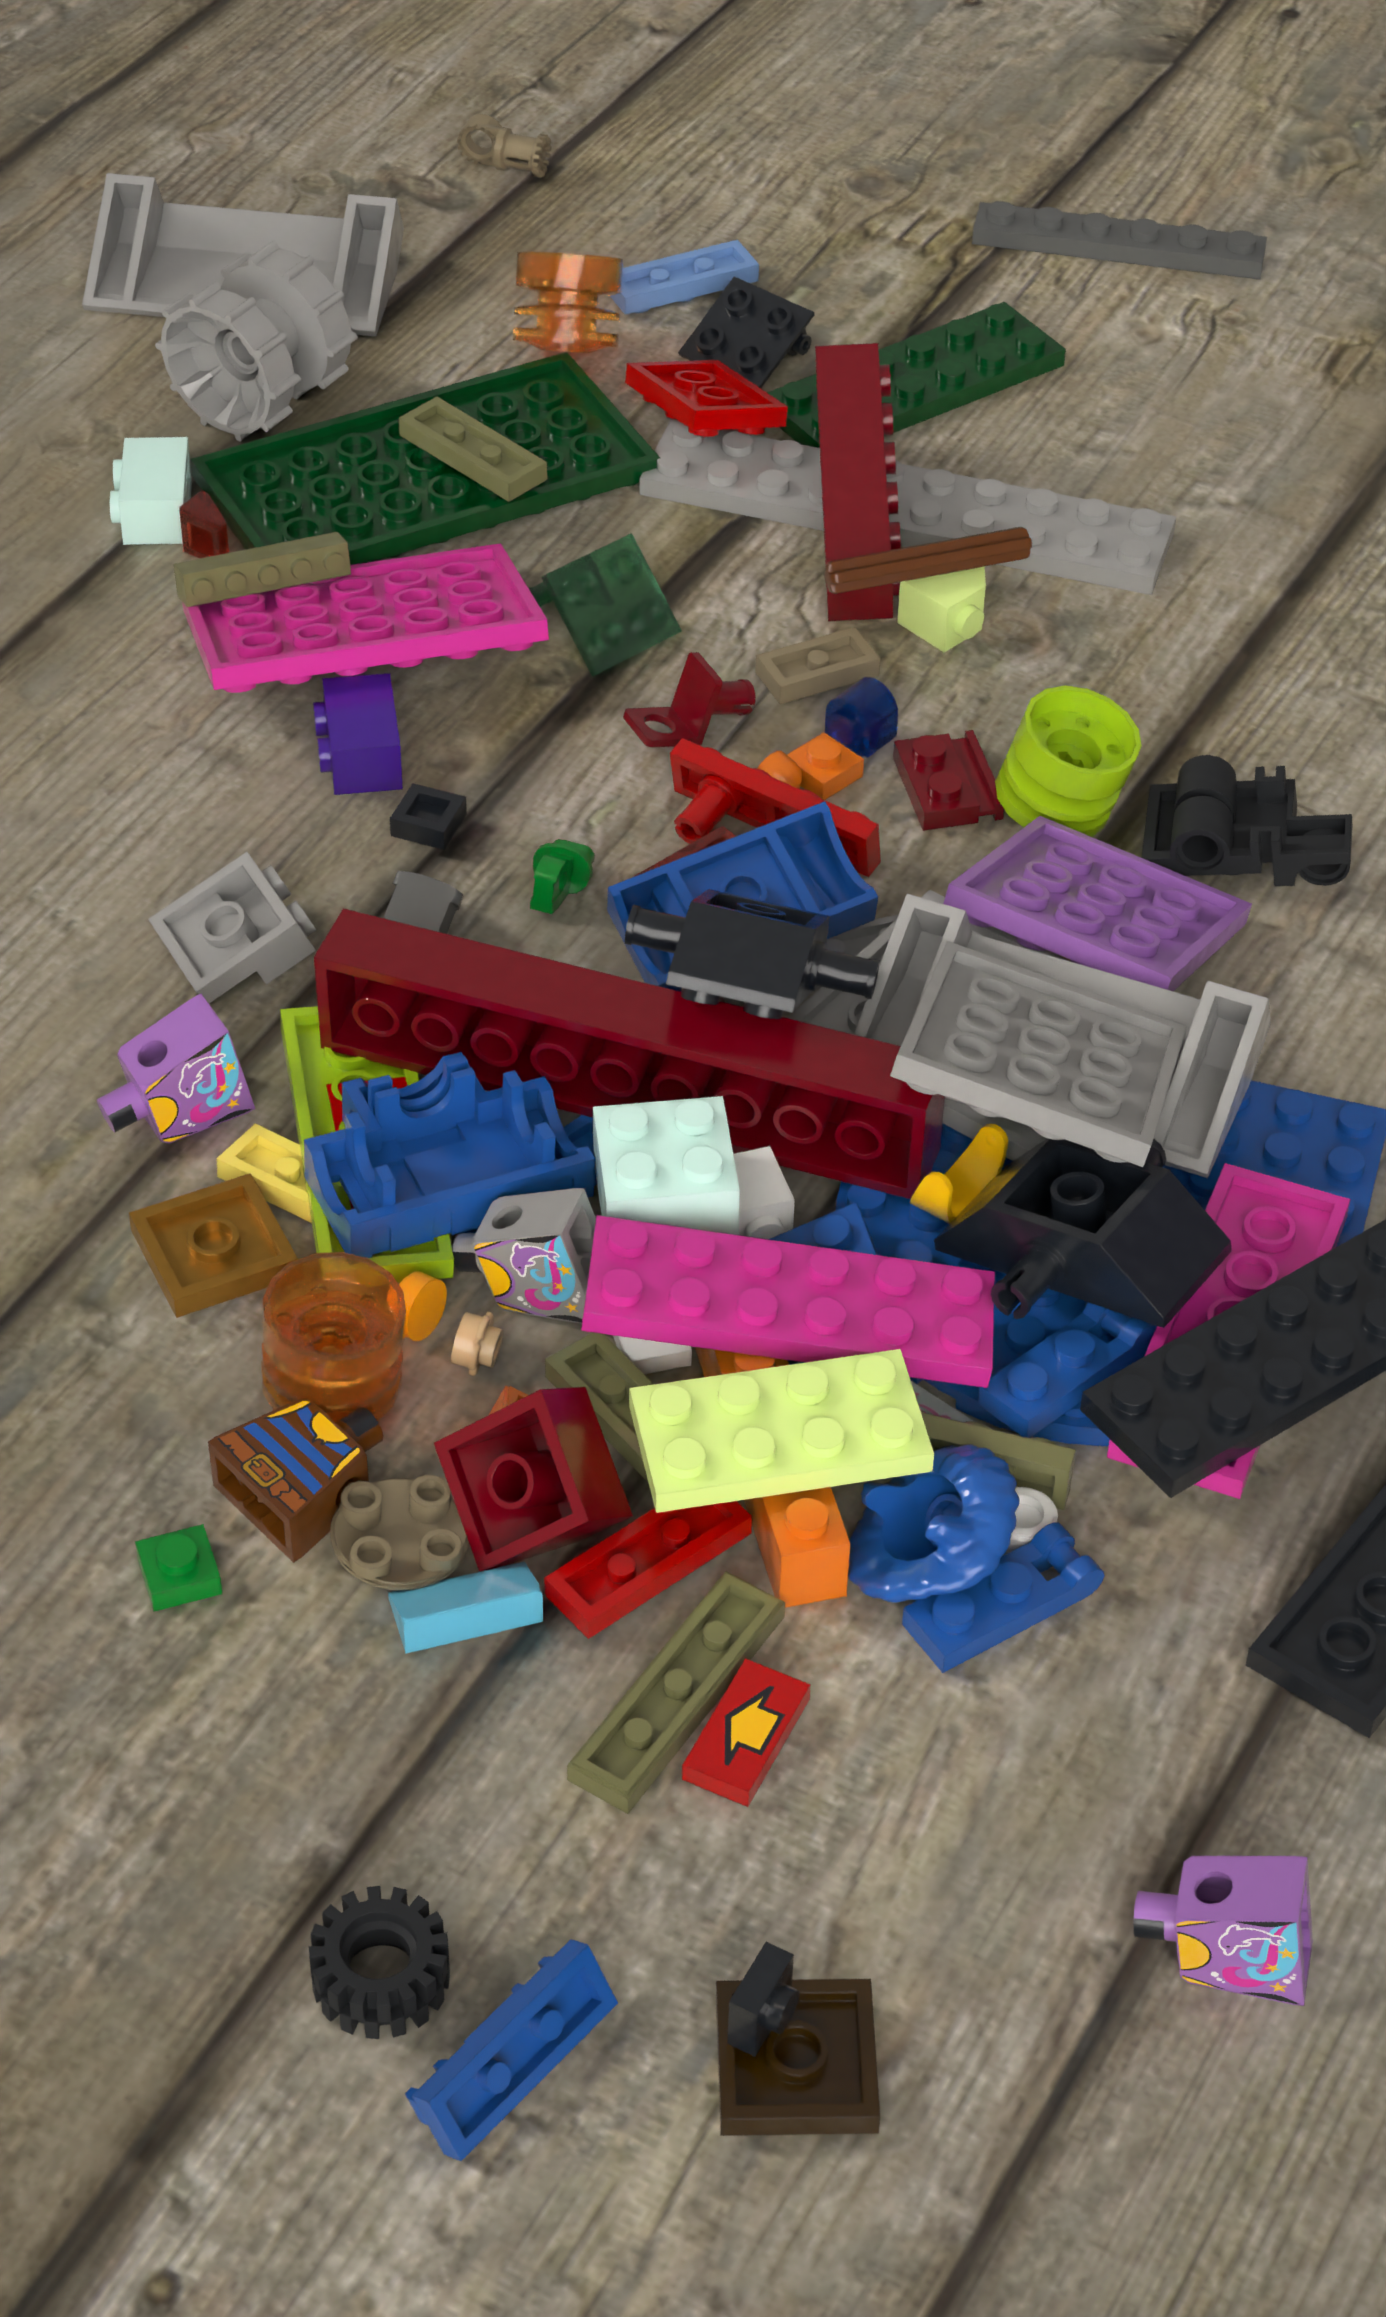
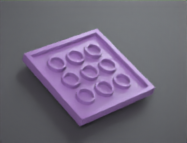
M1042 816L1037 817L949 883L943 903L966 910L969 923L980 927H995L1015 936L1019 944L1029 949L1038 951L1049 950L1070 959V962L1170 991L1176 990L1245 926L1252 904Z

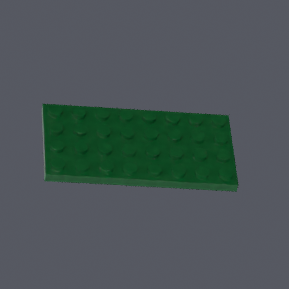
M564 352L190 459L192 477L245 549L338 532L348 542L350 565L374 562L384 558H393L404 552L434 543H443L451 538L481 529L493 528L498 524L524 516L540 514L545 510L574 501L586 500L607 491L633 486L640 482L642 472L657 468V459H660V457L568 352ZM439 397L546 461L547 480L508 502L399 435V417L433 398Z

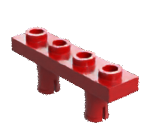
M684 738L670 752L674 791L693 799L674 820V824H676L675 831L685 842L694 846H701L709 833L725 815L759 828L825 801L809 790H800L771 777L761 769H752L723 756L713 748L702 747ZM825 801L831 811L838 836L849 860L857 873L869 878L881 863L879 824L871 821L862 813L850 812Z

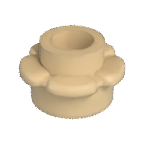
M487 1311L486 1315L479 1316L465 1312L458 1327L451 1354V1363L470 1369L469 1375L475 1376L478 1373L480 1365L492 1368L498 1357L503 1338V1329L493 1327V1313Z

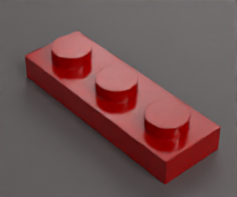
M737 1501L656 1513L655 1508L544 1577V1595L590 1639L752 1534V1515Z

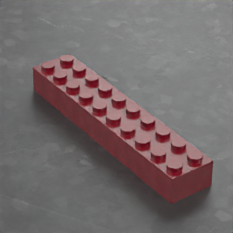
M344 908L314 956L320 1044L322 1049L324 1047L331 1048L334 1052L353 1057L360 1056L369 1061L424 1075L434 1070L443 1056L462 1052L484 1090L491 1091L503 1088V1073L514 1070L522 1082L545 1077L553 1089L557 1109L592 1118L593 1107L723 1096L733 1154L770 1146L779 1166L908 1199L912 1198L924 1177L931 1172L940 1150L945 1096L920 1093L909 1087L906 1082L890 1076L901 1047L898 1045L781 1017V1019L759 1017L743 1011L744 1007L720 1001L717 1005L698 1003L682 998L680 991Z

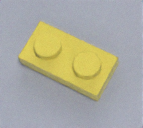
M255 1123L216 1158L218 1178L228 1181L251 1173L267 1202L312 1223L299 1144Z

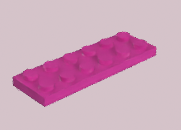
M1225 1163L1205 1211L1231 1240L1232 1251L1165 1328L1156 1327L1145 1356L1334 1249L1345 1224L1351 1199ZM1109 1440L1107 1458L1138 1467ZM1260 1446L1194 1485L1240 1499Z
M597 1215L581 1331L799 1362H813L901 1349L909 1377L988 1388L993 1369L994 1303L991 1297V1288L994 1286L995 1272Z

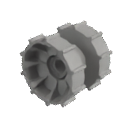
M272 241L251 256L250 253L246 252L221 270V274L224 276L221 287L218 282H214L195 296L187 293L162 311L166 321L162 329L161 340L155 343V347L162 352L166 370L172 381L170 389L178 391L187 405L200 417V423L203 426L209 423L219 430L234 434L237 441L243 440L260 427L267 432L293 412L289 406L292 397L298 399L316 385L321 389H325L348 372L349 368L345 362L350 353L351 343L357 340L358 337L356 333L351 332L349 318L341 300L344 298V293L342 291L337 292L326 276L313 265L314 259L312 256L309 255L303 258L294 252L279 248L277 242Z

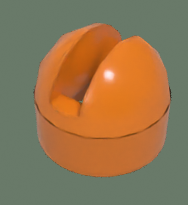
M783 751L773 752L758 766V769L767 772L771 777L800 789L802 781L801 769Z

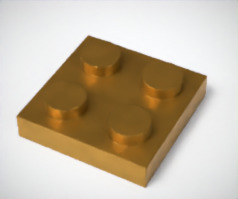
M251 1173L129 1212L131 1231L176 1318L300 1277L298 1258Z

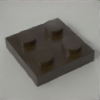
M871 1979L792 1980V1988L799 1990V2000L794 2014L786 2029L780 2035L770 2031L756 2057L727 2044L729 2001L742 1980L716 1981L720 2136L879 2134L880 2105Z

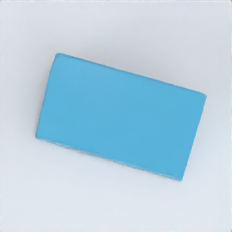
M525 1561L441 1580L436 1584L420 1589L388 1592L389 1602L405 1654L543 1622V1594L538 1581Z

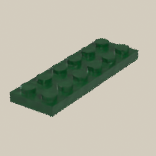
M1006 302L991 305L979 312L952 320L945 325L910 336L903 341L879 349L880 365L890 364L891 396L882 397V403H892L893 433L1064 366L1066 349ZM816 374L787 383L780 388L767 392L788 406L786 427L779 428L801 445L820 448Z

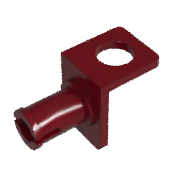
M690 652L671 707L625 709L623 719L647 747H675L682 738L697 745H702L712 715H749L753 709L751 706H742V704L755 705V690L752 683L747 679L722 681L699 652ZM656 721L662 723L673 732L661 733L648 727L645 722Z

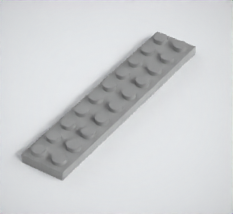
M670 420L654 450L660 457V459H657V468L642 472L640 476V495L824 531L820 448L801 445L792 440L780 441L728 430H719V434L713 437L698 436L688 432V427L680 421ZM896 461V474L886 475L887 482H897L898 514H889V522H900L901 546L903 547L1024 527L1027 529L1032 540L1030 556L1023 560L996 565L1152 595L1175 531L1176 516L1161 514L1147 508L1135 509L1106 503L1100 499L1072 497L1057 494L1048 489L1025 488L1004 484L996 479H978L953 474L944 469L931 470L905 465Z

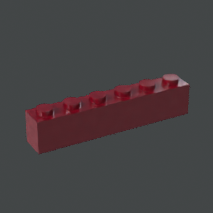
M878 343L815 346L825 567L829 561L901 548L900 522H889V514H898L897 482H887L886 475L896 474L895 442H884V435H893L892 403H882V397L891 396L890 364L880 365ZM900 582L838 594L829 592L826 583L828 621L893 618V596H899Z

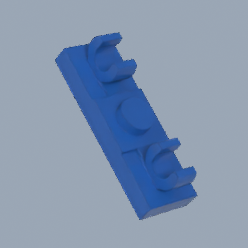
M570 1939L554 1956L543 1957L538 1962L541 1969L525 1985L517 1983L511 1989L512 1994L463 2041L465 2044L449 2059L438 2060L433 2065L436 2072L419 2089L411 2087L405 2093L419 2121L428 2125L444 2155L462 2161L618 2004L588 1944Z

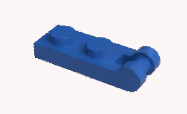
M1088 1302L1082 1314L991 1376L988 1388L979 1387L978 1405L1020 1436L1031 1438L1080 1403L1083 1391L1143 1358L1156 1326ZM1110 1334L1115 1339L1107 1344L1100 1337Z
M1054 1522L1042 1528L1033 1537L1031 1542L1002 1556L999 1567L995 1572L983 1578L978 1584L952 1594L932 1595L903 1608L902 1625L939 1670L944 1673L1085 1599L1101 1585L1104 1579V1571L1089 1555L1080 1556L1074 1549L1075 1539L1062 1524ZM1054 1567L1060 1575L1047 1581L1041 1573Z

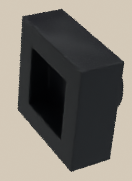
M412 783L390 817L391 836L445 850L467 815L466 796Z
M765 1942L729 2001L727 2044L756 2057L770 2031L780 2035L786 2029L799 2000V1990L792 1988L794 1954L769 1942Z

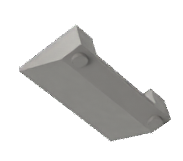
M107 173L83 297V309L164 317L162 311L187 293L195 296L214 282H218L221 287L224 281L221 270L244 253L248 252L252 256L272 241H276L281 249L294 252L303 258L309 255L312 256L314 259L313 265L326 276L337 292L342 291L344 293V298L341 300L349 318L351 332L356 333V335L377 336L397 274L404 233L397 198L348 194L344 218L164 203L155 177Z
M906 894L880 963L873 997L866 1000L854 1035L898 1046L902 1045L947 941L1185 1025L1187 1028L1154 1139L1161 1144L1165 1151L1166 1166L1206 1178L1209 1177L1251 1083L1270 1029L1269 998L1207 980L1201 999H1197L972 933L966 910ZM945 1096L946 1099L965 1104L963 1102Z

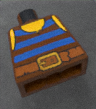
M300 1398L208 1441L213 1486L294 1563L330 1532L332 1518L341 1503V1493L345 1487L357 1481L369 1482L368 1461L365 1452L383 1441V1432L374 1415L364 1407L357 1408L335 1422L311 1399Z

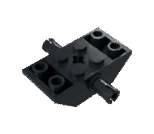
M711 889L706 890L691 901L686 918L633 905L625 932V944H635L674 953L666 984L681 987L682 998L710 1005L719 1004L720 997L745 1002L743 1011L770 1019H781L783 1011L793 1013L812 991L815 992L817 986L872 999L880 967L879 959L871 960L826 949L830 919L828 915Z
M1047 1138L1005 1166L934 1239L935 1250L1006 1274L1002 1280H998L991 1288V1297L995 1306L1007 1316L1021 1303L1014 1310L1013 1315L1015 1319L1024 1318L1045 1291L1051 1289L1165 1328L1232 1251L1231 1240L1169 1169L1163 1168L1166 1163V1154L1161 1144L1153 1139L1144 1166L1140 1167L1129 1162L1117 1163L1106 1160L1099 1156L1095 1150L1065 1139L1052 1140Z

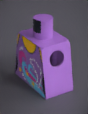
M202 994L191 998L122 1045L117 1053V1057L127 1084L97 1099V1104L114 1133L145 1118L158 1139L169 1144L255 1109L230 1033Z
M1191 1856L1183 1863L1178 1895L1138 1891L1133 1918L1134 1937L1175 1941L1177 1943L1180 1977L1190 1984L1304 2006L1313 1944L1307 1857Z

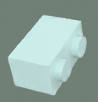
M188 437L124 438L122 459L113 460V484L115 491H110L111 522L121 523L123 545L187 544L192 488Z

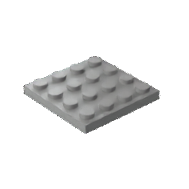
M947 941L899 1049L890 1076L906 1082L909 1087L920 1093L929 1095L940 1094L968 1104L975 1112L988 1117L1002 1116L1027 1125L1045 1138L1052 1140L1065 1139L1095 1150L1099 1156L1106 1160L1117 1163L1129 1162L1143 1167L1154 1139L1187 1026Z

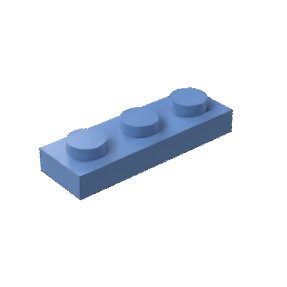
M738 240L605 272L604 290L625 315L644 313L654 307L674 302H687L698 296L721 290L724 291L734 276L748 283L759 281V263Z

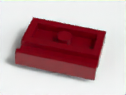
M973 730L965 731V737L951 739L949 733L894 741L893 760L923 831L975 824L979 822V816L993 815L995 821L1003 820L1004 808L997 799L996 780Z

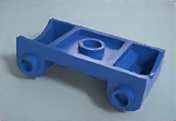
M824 801L608 887L607 911L625 944L626 926L633 905L686 918L691 901L706 890L711 889L828 915L830 919L827 939L874 921L878 895L874 888L867 884L853 867L838 836L831 811ZM625 944L645 983L682 991L681 987L666 984L674 953L635 944Z

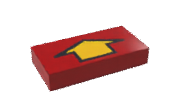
M745 1658L682 1764V1780L748 1807L809 1702L811 1684Z

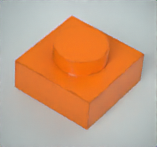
M825 732L787 754L801 769L802 781L800 786L805 790L815 793L823 800L828 799L863 777L864 759Z

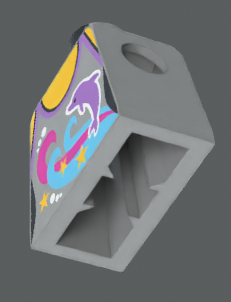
M573 1188L497 1198L491 1203L476 1233H459L456 1236L452 1249L455 1268L459 1272L483 1273L496 1305L505 1311L582 1324L596 1218L585 1189Z

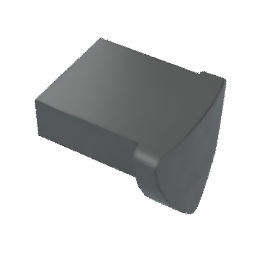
M398 871L392 883L396 887L384 918L447 934L454 914L459 910L464 895L449 884L432 877L413 872Z

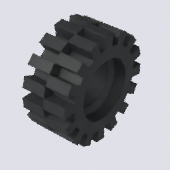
M380 1886L367 1887V1901L359 1903L354 1891L342 1896V1913L330 1904L322 1912L323 1926L314 1924L310 1934L312 1946H309L312 1988L316 2003L321 2001L324 2016L330 2022L338 2015L340 2016L341 2030L353 2035L360 2022L365 2025L366 2038L379 2039L380 2025H390L394 2038L406 2034L405 2019L410 2017L419 2028L429 2021L428 2006L438 2011L443 2004L444 1988L449 1989L450 1982L447 1932L444 1933V1924L439 1913L436 1911L429 1915V1902L418 1895L412 1904L408 1906L406 1889L394 1887L391 1899H381ZM374 1946L399 1948L406 1952L410 1959L404 1970L391 1977L381 1979L366 1978L354 1973L350 1963L356 1954Z

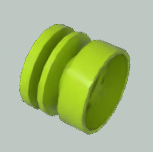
M1066 685L1044 689L1031 698L996 778L997 799L1008 816L1023 828L1037 817L1042 816L1093 837L1104 829L1121 789L1124 787L1142 745L1138 727L1128 712L1117 703L1090 689Z

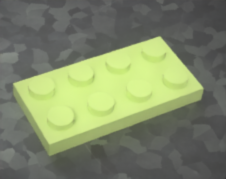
M901 1349L629 1388V1407L656 1513L932 1472L933 1448Z

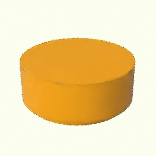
M420 1271L406 1276L395 1289L389 1304L388 1321L391 1330L413 1341H422L427 1338L438 1325L445 1309L447 1290L444 1282Z

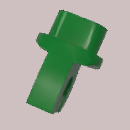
M562 839L541 845L533 857L535 882L530 909L553 914L568 894H577L582 891L592 877V863L595 859L593 850L586 845Z

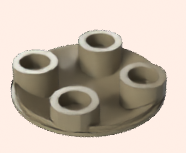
M423 1475L416 1479L389 1478L371 1483L366 1481L353 1482L345 1487L341 1493V1503L335 1511L331 1522V1544L342 1566L359 1580L383 1589L414 1590L436 1584L448 1577L459 1567L469 1548V1541L454 1499L451 1496L449 1485L443 1478L436 1475Z

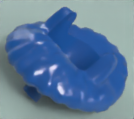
M972 1444L958 1447L953 1445L944 1446L933 1451L932 1472L893 1477L887 1483L870 1481L864 1483L861 1496L862 1503L866 1507L864 1508L862 1519L857 1522L855 1530L849 1537L848 1577L851 1582L859 1586L864 1594L872 1598L899 1603L907 1600L926 1599L932 1595L956 1593L978 1584L983 1578L992 1575L999 1567L1000 1558L1006 1553L1010 1545L1011 1533L1014 1531L1017 1522L1015 1512L1020 1504L1019 1496L1015 1491L1016 1479L1014 1475L1010 1474L1009 1466L1004 1459L996 1457L990 1449L978 1448Z

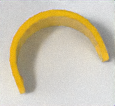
M989 1123L984 1125L967 1149L945 1174L931 1172L924 1177L914 1192L910 1204L950 1224L988 1183L1001 1172L1008 1149V1136L1006 1132L997 1124Z

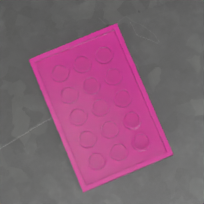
M501 543L350 565L351 575L192 607H186L182 602L183 611L213 689H223L231 693L246 692L255 688L256 684L280 681L284 684H300L309 681L312 675L332 672L342 676H354L366 672L368 667L391 664L394 667L400 668L413 667L421 664L423 659L446 656L451 659H467L476 656L479 650L499 647L507 651H521L530 648L533 642L549 640L547 618Z

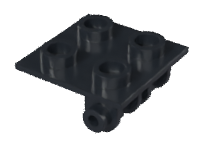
M734 276L678 354L690 361L719 360L759 388H762L786 354L796 356L797 354L805 355L808 352L812 339L807 335L805 328L815 314L809 309Z

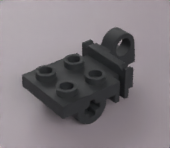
M1212 755L1196 756L1187 760L1181 766L1177 783L1150 784L1141 858L1184 876L1262 873V863H1272L1274 886H1295V879L1298 873L1309 883L1322 886L1333 885L1342 881L1350 870L1352 814L1297 816L1295 779H1286L1285 766H1276V776L1266 777L1265 766L1256 767L1255 780L1237 781L1233 767L1224 759Z

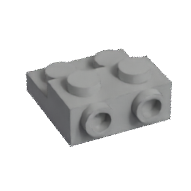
M248 852L239 856L148 919L198 995L202 994L208 1003H211L256 971L267 985L316 951L307 938L316 931L308 916L297 901H294L287 907L282 901L292 894L272 865L261 871Z

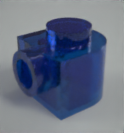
M871 677L861 678L827 704L825 733L860 757L865 756L869 758L897 737L898 707L896 700L890 690L877 679Z

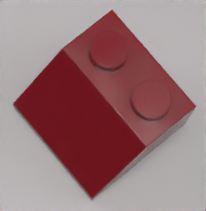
M586 1387L540 1389L434 1442L479 1572L510 1565L579 1542L633 1516Z

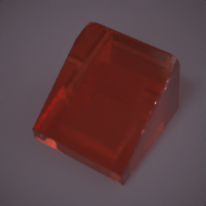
M200 491L179 507L183 551L200 559L229 553L227 522L209 494L205 491Z

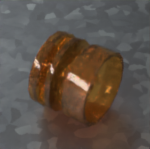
M517 252L516 286L538 293V303L514 307V315L537 317L536 328H513V341L525 342L543 351L591 353L607 347L618 348L619 335L597 332V321L620 322V314L612 310L599 308L598 298L622 293L623 259L567 253Z
M344 1252L314 1253L290 1262L271 1278L263 1297L262 1306L263 1343L261 1350V1378L263 1395L273 1410L303 1398L311 1399L335 1422L359 1407L368 1409L378 1421L394 1407L402 1385V1346L405 1340L406 1306L404 1292L392 1274L368 1258Z

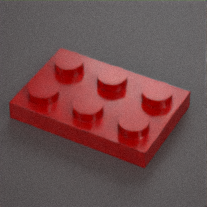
M719 360L627 363L625 383L643 395V400L656 404L663 409L667 417L676 419L687 426L688 432L691 434L713 437L719 434V430L735 429L740 433L759 435L765 432V428L786 427L788 406Z

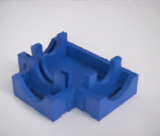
M462 1052L443 1056L434 1070L420 1081L404 1088H393V1080L390 1075L370 1079L368 1084L362 1078L342 1082V1120L345 1124V1129L304 1140L305 1179L350 1263L371 1258L373 1254L387 1250L393 1252L433 1241L435 1237L449 1233L455 1235L479 1228L491 1203L499 1197L573 1188H584L588 1198L594 1196L596 1159L588 1146L576 1148L568 1138L556 1108L553 1089L547 1079L541 1077L522 1082L514 1070L503 1073V1088L485 1092ZM340 1181L355 1209H345L332 1183Z

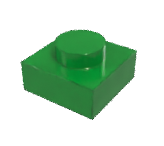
M204 1524L135 1541L137 1559L154 1612L222 1594L221 1577Z

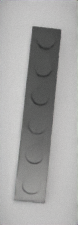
M1004 201L980 202L972 237V244L1259 280L1261 279L1267 237L1257 236L1243 230L1233 232L1207 230L1199 225L1158 224L1150 219H1137L1133 221L1110 218L1102 213L1084 215L1062 212L1053 207H1043L1040 209L1018 207Z

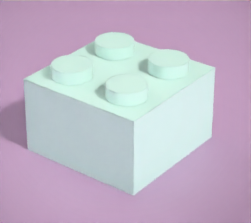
M723 1096L593 1107L595 1173L602 1216L739 1235L740 1189Z

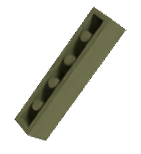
M338 532L173 564L177 596L186 607L351 575L348 542Z

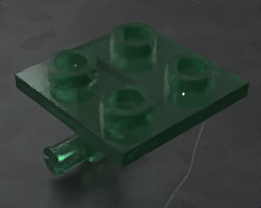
M632 533L541 577L542 583L529 588L540 607L551 601L554 602L592 677L682 632Z

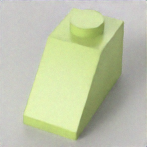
M985 567L900 582L897 623L944 653L964 640L972 638L982 630L984 622Z

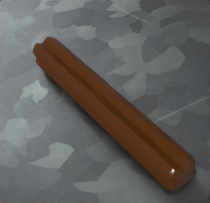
M1015 527L833 560L826 564L824 579L829 592L838 594L1023 560L1030 556L1032 540L1026 528Z

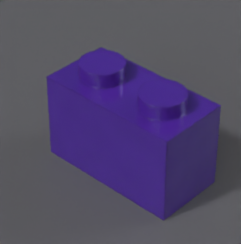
M390 673L322 678L324 701L313 702L316 736H327V738H317L320 773H332L334 795L402 790L401 745Z

